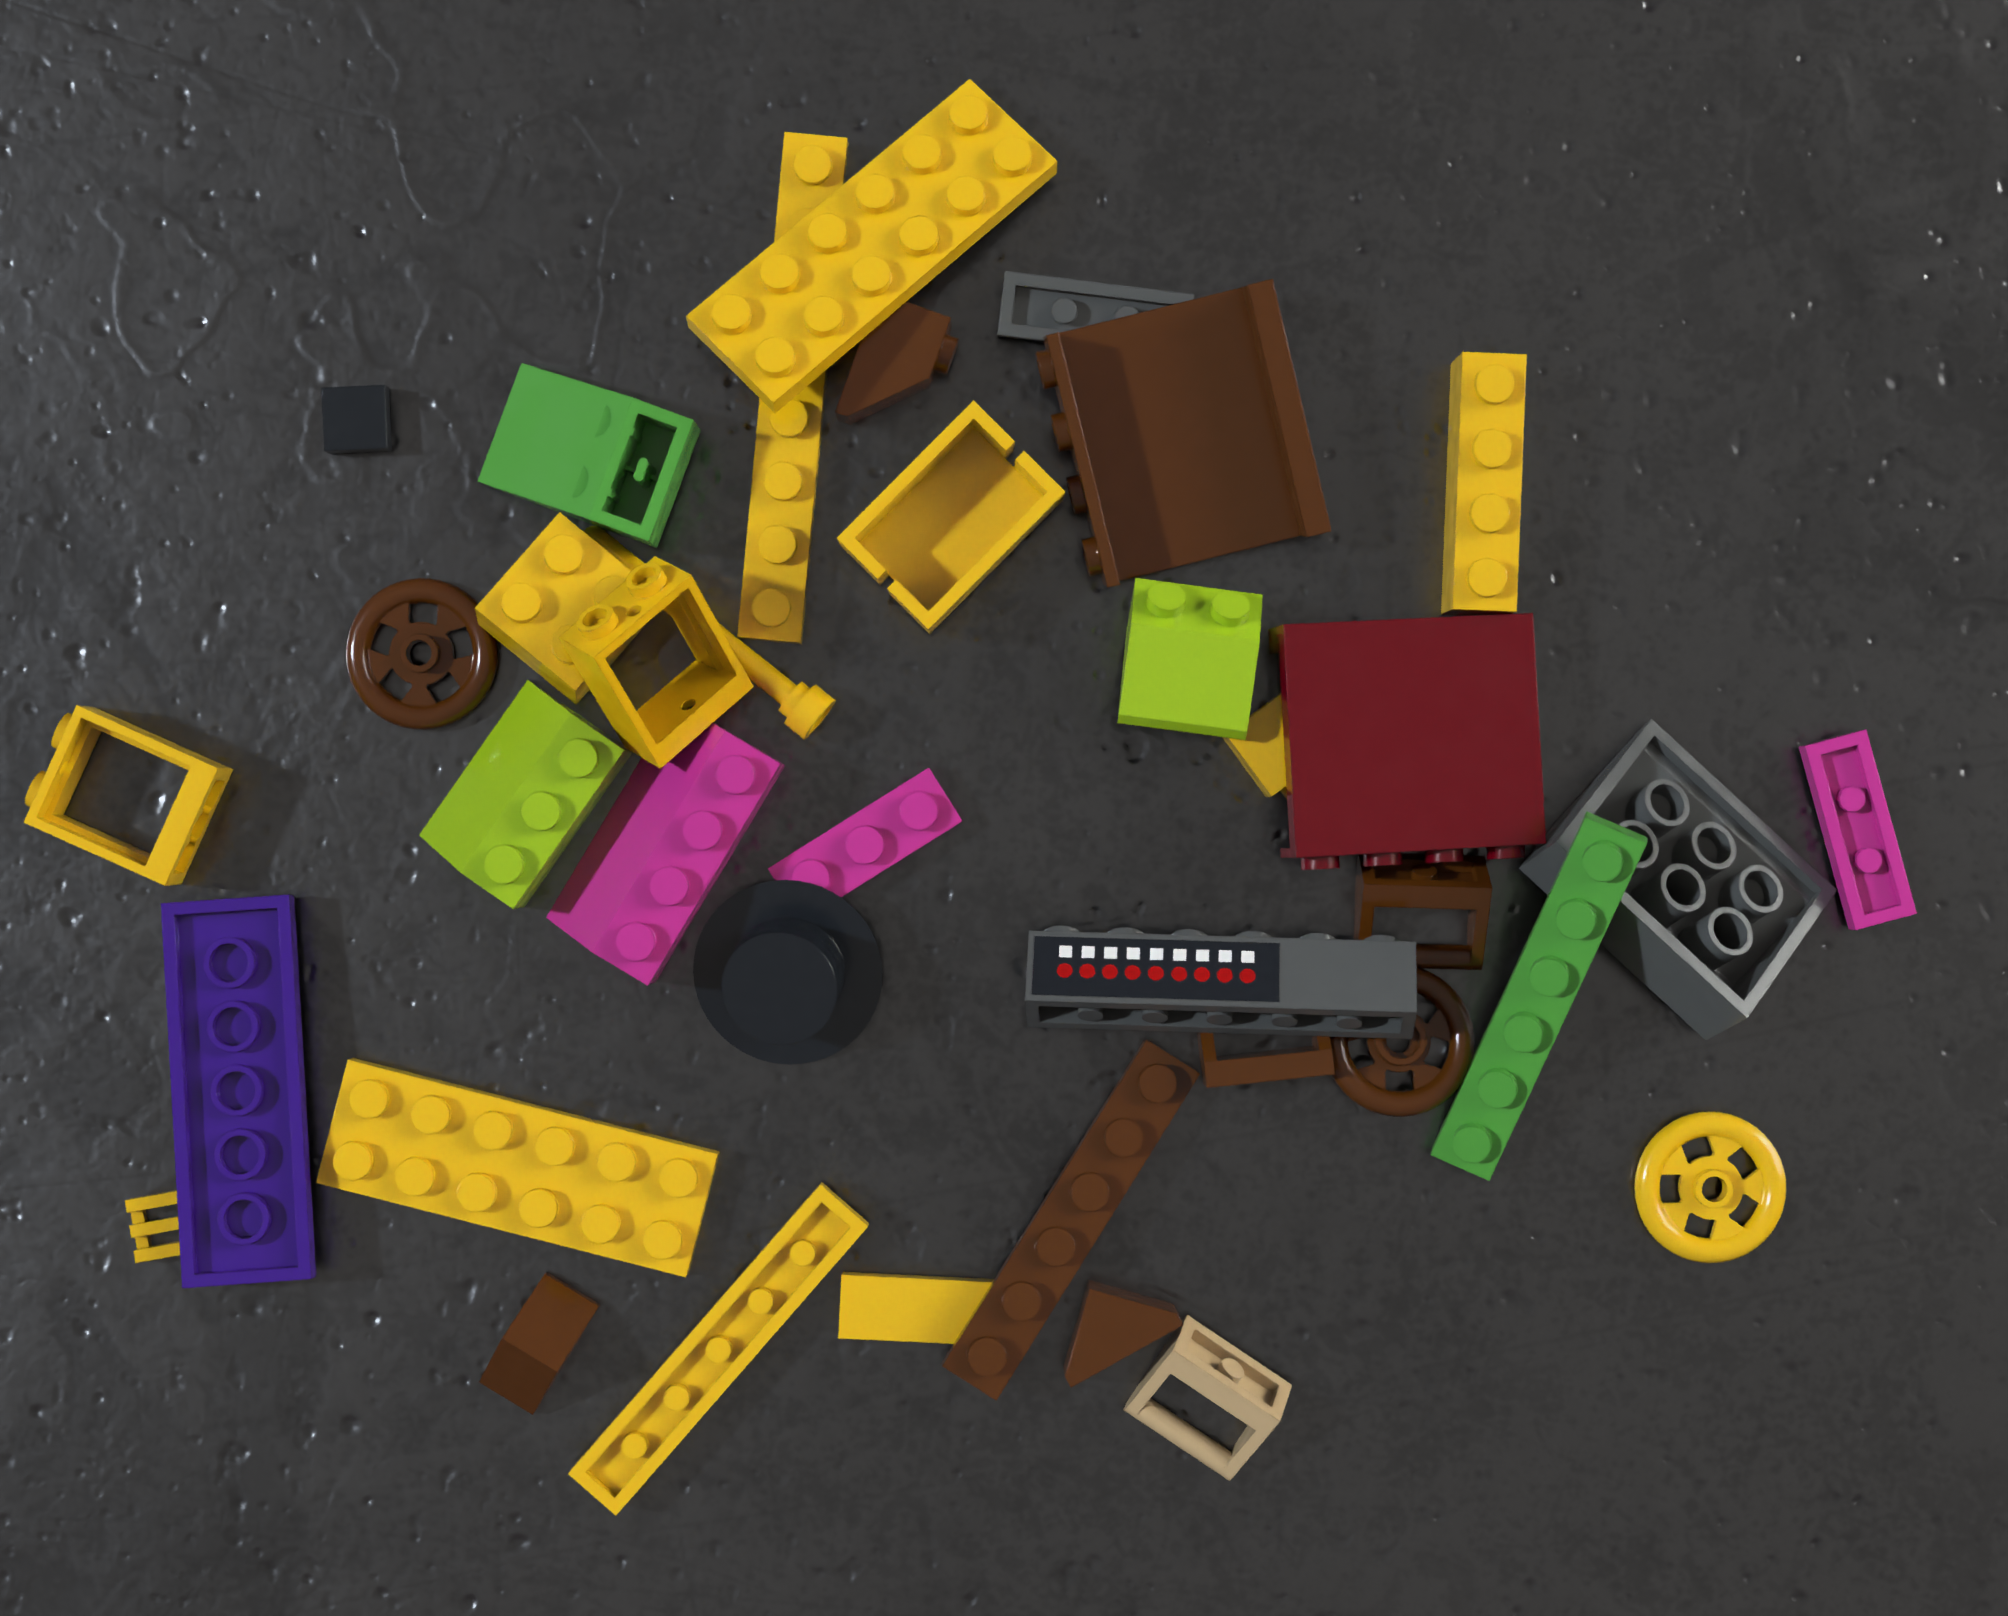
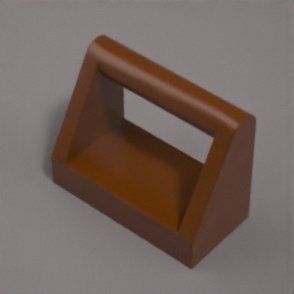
M1402 853L1401 865L1363 866V854H1358L1354 940H1364L1372 936L1374 907L1468 910L1467 945L1416 943V967L1422 969L1482 970L1493 889L1485 857L1464 855V861L1425 863V854Z
M1197 1032L1202 1083L1206 1088L1335 1074L1330 1036H1311L1312 1046L1216 1056L1213 1033Z

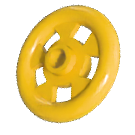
M1712 1111L1698 1112L1672 1121L1649 1141L1636 1169L1635 1199L1645 1227L1664 1248L1690 1261L1721 1263L1750 1253L1772 1233L1784 1209L1786 1177L1781 1159L1775 1147L1757 1127L1731 1114ZM1707 1137L1712 1155L1701 1156L1688 1163L1682 1145L1697 1138ZM1740 1148H1743L1749 1154L1757 1167L1756 1170L1744 1179L1741 1178L1737 1168L1728 1161V1157ZM1679 1174L1678 1193L1681 1200L1679 1202H1662L1660 1196L1661 1175ZM1710 1177H1718L1722 1183V1191L1715 1199L1708 1200L1702 1193L1703 1183ZM1745 1194L1758 1204L1750 1219L1741 1226L1732 1220L1729 1214L1737 1208L1742 1195ZM1690 1213L1703 1219L1714 1220L1709 1238L1695 1236L1684 1231Z

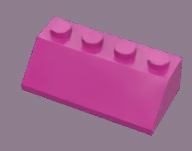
M714 722L661 769L641 758L546 918L589 951L647 986L655 983L785 765Z

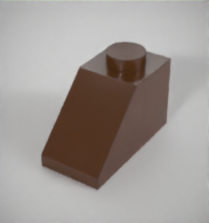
M906 302L864 337L858 346L835 410L837 420L851 425L930 388L936 372L947 375L959 342L958 338L949 335L952 328L951 317Z

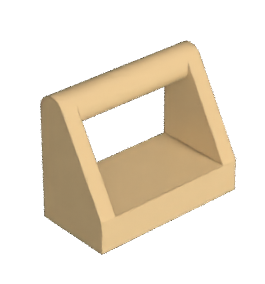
M1186 1315L1182 1320L1183 1326L1174 1330L1128 1399L1123 1410L1230 1481L1280 1423L1292 1384L1189 1315ZM1170 1374L1247 1424V1427L1231 1451L1151 1398Z

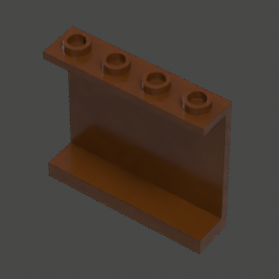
M1273 279L1043 337L1046 349L1035 352L1043 388L1046 390L1055 387L1061 409L1060 413L1050 415L1059 452L1071 450L1076 475L1066 477V483L1074 514L1086 512L1092 537L1081 539V545L1090 577L1101 574L1103 585L1112 587L1120 585L1122 580L1297 536L1311 537L1332 531Z

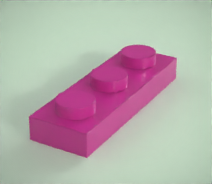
M1858 730L1800 746L1799 751L1848 929L1859 930L1917 914L1867 730Z
M927 768L772 865L768 870L774 880L807 882L823 887L839 897H843L962 822V819L930 768Z

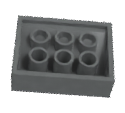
M1652 719L1642 726L1546 833V844H1537L1519 867L1525 875L1548 895L1586 811L1648 837L1644 852L1600 944L1706 1041L1749 1017L1837 891L1832 884Z

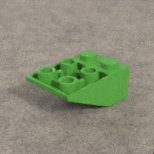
M521 363L477 482L657 548L701 429L693 419L650 403Z

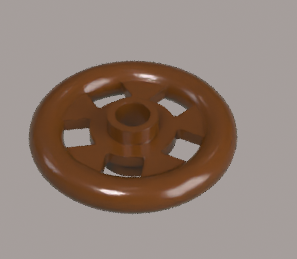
M414 578L399 581L373 595L356 615L346 644V663L349 677L356 693L364 704L385 721L403 728L416 730L444 727L472 712L489 691L498 663L497 639L478 625L475 607L479 603L459 587L431 578ZM426 603L437 605V623L435 625L427 622L411 623V604ZM381 623L398 631L392 639L389 655L371 650L374 636ZM466 628L471 639L473 654L455 659L454 647L448 634L449 632ZM424 641L431 648V658L426 664L417 666L410 658V650L417 642ZM391 670H394L401 679L412 684V688L402 700L389 693L381 684ZM450 672L460 688L448 698L437 702L429 691L428 685L440 681Z
M1417 968V994L1433 1003L1437 1011L1428 1023H1425L1420 1016L1416 1015L1413 1037L1408 1039V1047L1403 1053L1393 1052L1387 1045V1038H1366L1367 1049L1374 1063L1357 1069L1351 1058L1348 1042L1360 1037H1330L1335 1074L1332 1075L1333 1079L1351 1100L1367 1110L1393 1117H1407L1426 1113L1447 1101L1459 1089L1473 1059L1475 1046L1474 1029L1470 1014L1456 991L1443 979L1427 970ZM1431 1037L1449 1042L1448 1055L1441 1069L1424 1062L1430 1050ZM1411 1070L1413 1072V1090H1386V1071L1400 1073Z

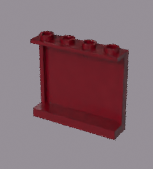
M1533 613L1282 624L1268 629L1269 654H1279L1290 842V848H1280L1281 858H1300L1301 870L1340 868L1339 855L1363 854V866L1401 865V852L1425 851V863L1464 861L1463 848L1486 847L1487 859H1508L1525 857V845L1546 844Z

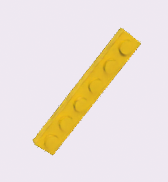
M821 1182L576 1462L568 1475L616 1516L868 1228L869 1222Z

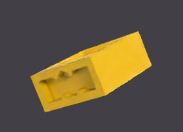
M656 556L647 563L633 569L628 574L625 582L599 604L586 609L579 616L577 622L558 637L624 747L660 769L754 687L692 575ZM667 607L696 660L636 711L606 658Z
M76 705L72 714L66 713L62 717L54 731L51 746L56 751L47 771H40L29 786L25 797V805L30 807L23 823L164 886L182 885L234 769L98 708ZM101 732L188 770L151 853L64 815Z

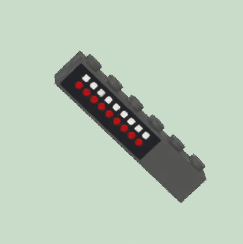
M1062 925L1052 926L1044 931L1029 930L1025 989L1027 1027L1412 1039L1417 1015L1416 942L1400 941L1398 938L1390 935H1373L1364 940L1335 939L1333 936L1324 933H1310L1300 938H1273L1259 931H1246L1236 936H1208L1206 933L1194 929L1178 930L1171 935L1144 934L1140 930L1128 927L1115 928L1108 933L1080 932L1076 928Z

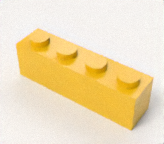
M1462 352L1451 363L1441 615L1475 616L1513 614L1517 612L1527 354Z

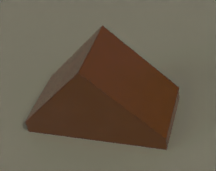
M546 1272L502 1337L479 1383L533 1415L600 1304Z
M1087 1280L1063 1364L1064 1375L1070 1387L1072 1388L1183 1326L1174 1304Z

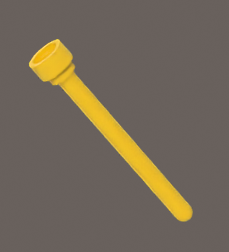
M589 526L584 530L588 536L631 571L645 564L602 528ZM665 607L663 611H665L668 615L671 616L667 607ZM719 623L749 679L781 705L778 711L786 717L784 724L802 739H807L828 715L836 700L816 684L811 688L802 681L796 685Z

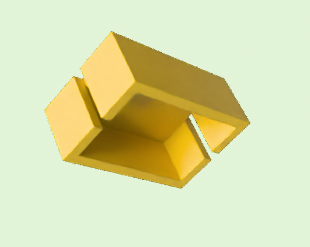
M974 400L837 537L840 546L879 585L888 577L894 581L887 588L889 594L929 634L1064 500L1065 491L1025 451L1015 459V466L1006 460L1014 452L1015 441Z

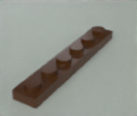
M1148 1040L1143 1041L941 1363L942 1367L997 1401L1200 1075L1199 1072Z

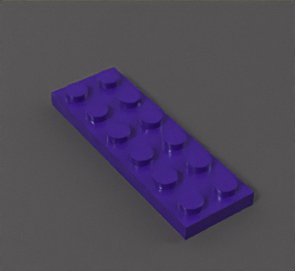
M294 895L161 903L182 1288L313 1279L316 1277Z

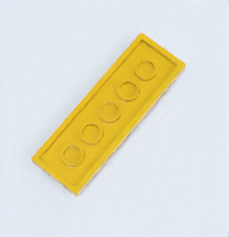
M969 79L686 315L688 328L776 413L1057 174L1058 161Z
M351 1058L347 1060L316 1183L687 1277L720 1151Z

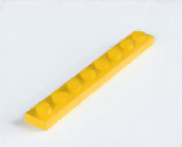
M784 132L774 242L845 183L848 138ZM827 370L776 413L759 398L737 633L739 639L802 644Z

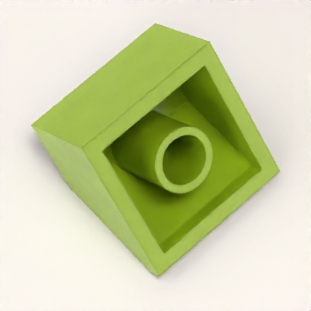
M1135 578L1126 630L1117 723L1246 740L1260 644L1263 595Z

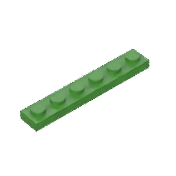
M1586 811L1472 1059L1467 1074L1432 1146L1431 1156L1490 1181L1644 852L1648 837Z

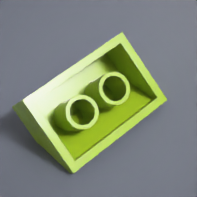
M527 680L419 836L460 873L512 909L524 908L633 752L626 749L621 743L535 683Z

